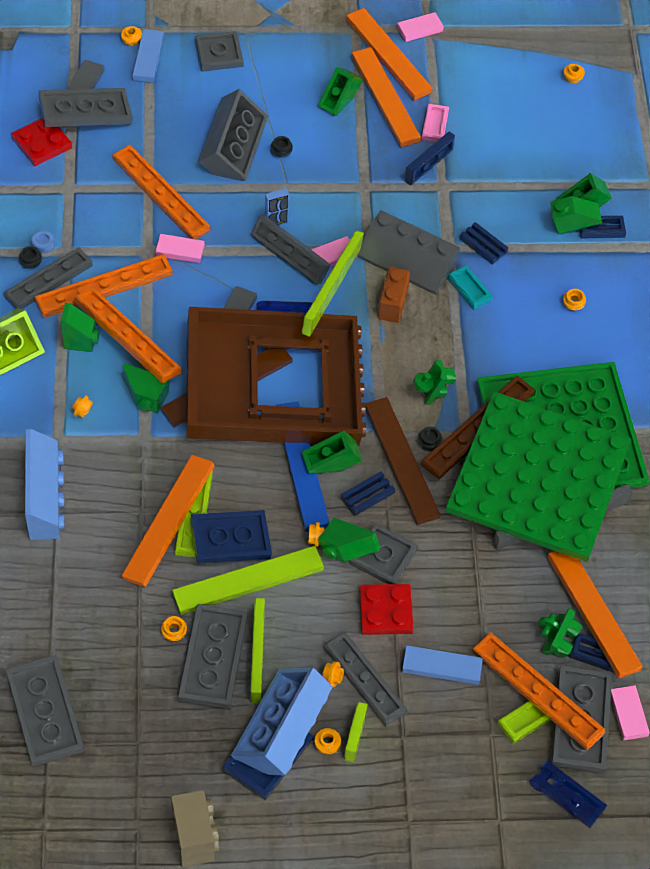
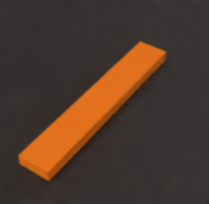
M365 8L347 15L346 21L368 47H372L375 55L414 101L432 93L433 88Z
M372 47L352 52V59L400 148L419 143L421 136Z
M131 145L112 154L113 160L190 239H198L211 231L210 225Z
M161 254L35 296V301L43 318L63 312L65 303L79 307L75 303V296L92 287L106 298L172 276L173 270L166 256Z
M94 287L75 296V303L162 384L181 374V367Z
M191 455L123 572L122 578L125 581L144 588L147 586L215 467L213 461Z
M557 551L549 552L547 556L549 562L616 676L621 678L641 671L643 667L579 559Z
M490 632L473 648V653L476 656L483 658V662L587 751L606 733L605 728L493 633Z

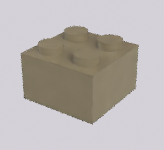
M204 790L171 796L173 820L182 867L215 861V851H219V836L217 826L214 824L211 798L206 799Z

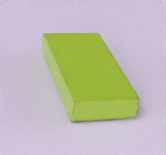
M528 701L499 719L497 724L511 743L514 744L551 721V719Z
M357 703L345 748L344 758L346 761H355L368 704Z

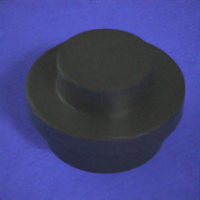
M278 136L271 143L272 153L279 157L288 156L293 150L290 139L285 136Z
M28 246L23 248L19 254V262L23 267L35 268L42 262V255L37 248Z
M426 427L419 433L418 442L424 449L434 450L442 443V435L437 428Z

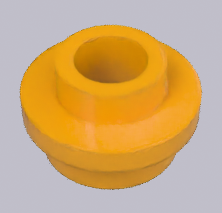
M129 26L122 30L121 38L126 45L135 46L139 44L142 37V32L139 28Z
M569 64L564 68L563 74L566 81L575 84L583 79L585 71L578 64Z
M570 289L565 293L563 303L570 310H581L586 304V297L581 290Z
M89 396L79 397L72 407L75 410L74 416H80L81 418L86 416L93 405V402L89 400Z
M320 522L309 525L308 544H315L316 547L319 545L318 538L324 531V527H320Z
M171 616L162 623L161 632L165 639L173 642L179 641L185 637L187 625L180 617ZM171 628L179 629L177 632H170Z
M336 661L327 663L323 671V677L333 686L332 688H335L338 683L342 682L344 676V669L341 668L340 662Z
M324 728L315 736V747L323 754H333L341 746V737L334 729ZM329 737L333 741L331 743H325L323 739Z

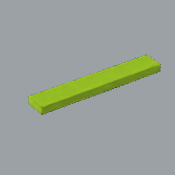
M354 232L306 313L302 334L310 337L361 250L363 232Z
M312 546L173 589L172 594L180 615L196 611L197 604L208 606L219 604L324 571V565L316 546Z

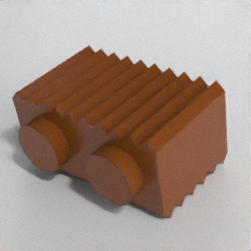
M394 267L388 268L379 300L377 315L379 319L395 323L400 322L409 287L410 271Z

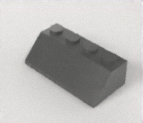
M240 89L222 97L198 162L213 175L245 181L268 115Z
M380 210L368 227L357 257L385 271H388L389 267L408 270L411 272L410 283L437 295L447 280L448 274L452 273L458 263L460 247Z

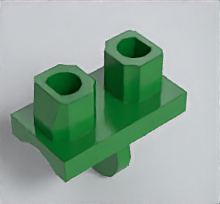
M435 360L428 373H418L413 383L418 392H424L425 405H432L436 398H444L446 396V384H454L456 375L453 368H444L442 360Z
M569 608L565 614L557 616L554 613H550L549 617H540L537 623L542 630L540 635L547 638L540 652L546 656L553 652L562 658L570 654L573 644L565 640L564 636L566 634L572 639L575 638L583 626L573 618L576 613L574 610Z

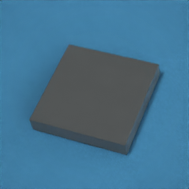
M237 31L195 36L202 72L244 67Z
M374 523L370 531L375 532L381 548L377 552L350 560V565L386 584H396L416 553L418 545Z

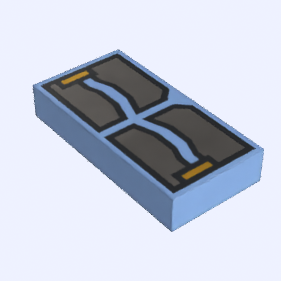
M287 188L265 194V216L277 225L288 223L289 193Z

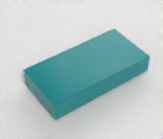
M467 265L448 274L447 279L473 310L492 301V294Z

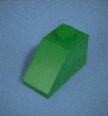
M336 67L318 106L337 116L355 97L363 78L347 69Z
M589 173L556 198L558 200L574 196L599 203V207L612 199L605 181L592 173Z
M574 196L550 202L553 221L559 234L602 223L599 203Z
M65 303L61 318L64 349L92 352L94 343L98 344L100 331L96 329L95 320L72 304Z
M125 363L123 365L124 381L135 405L144 411L158 414L169 393V380L162 384L149 371Z
M344 430L302 451L310 474L339 472L363 461L356 440Z
M337 518L331 520L318 538L322 553L327 558L343 562L377 552L381 548L375 532Z

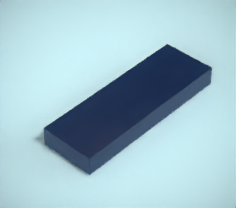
M450 131L447 132L406 167L405 182L410 186L413 185L453 151L455 135Z

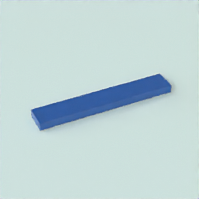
M299 401L275 405L300 407ZM283 443L305 532L309 531L310 524H316V522H320V527L326 528L329 525V519L317 473L310 474L308 472L302 451L310 448V444Z

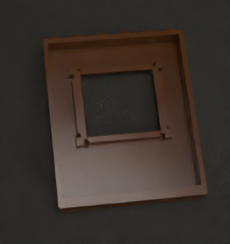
M189 306L187 319L186 438L318 444L344 430L356 440L359 446L361 438L366 436V423H362V417L365 416V403H361V397L364 396V383H360V378L363 377V364L359 363V358H362V344H358V339H361V325H357V316L323 314L309 337L302 334L306 313ZM257 347L321 350L323 408L258 405Z

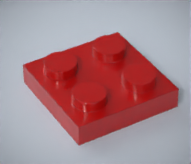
M43 118L11 133L13 141L34 167L72 149V142L59 127H45Z
M410 584L360 585L362 635L413 634Z

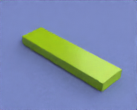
M213 470L179 528L175 550L176 556L196 557L190 517L191 514L207 513Z
M256 598L254 601L251 702L258 704L261 702L265 598Z

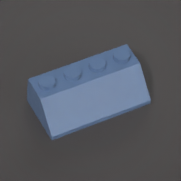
M26 429L25 516L30 540L60 538V529H65L64 514H60V507L65 506L64 492H60V486H64V471H60V465H64V451L59 450L57 440L35 430Z
M279 668L231 756L265 774L286 775L292 767V762L299 749L303 746L309 730L315 724L316 717L322 706L326 703L333 686L314 668Z

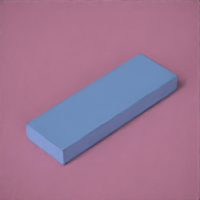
M143 29L133 71L134 81L154 83L164 41V31Z
M406 645L402 672L479 685L483 658Z

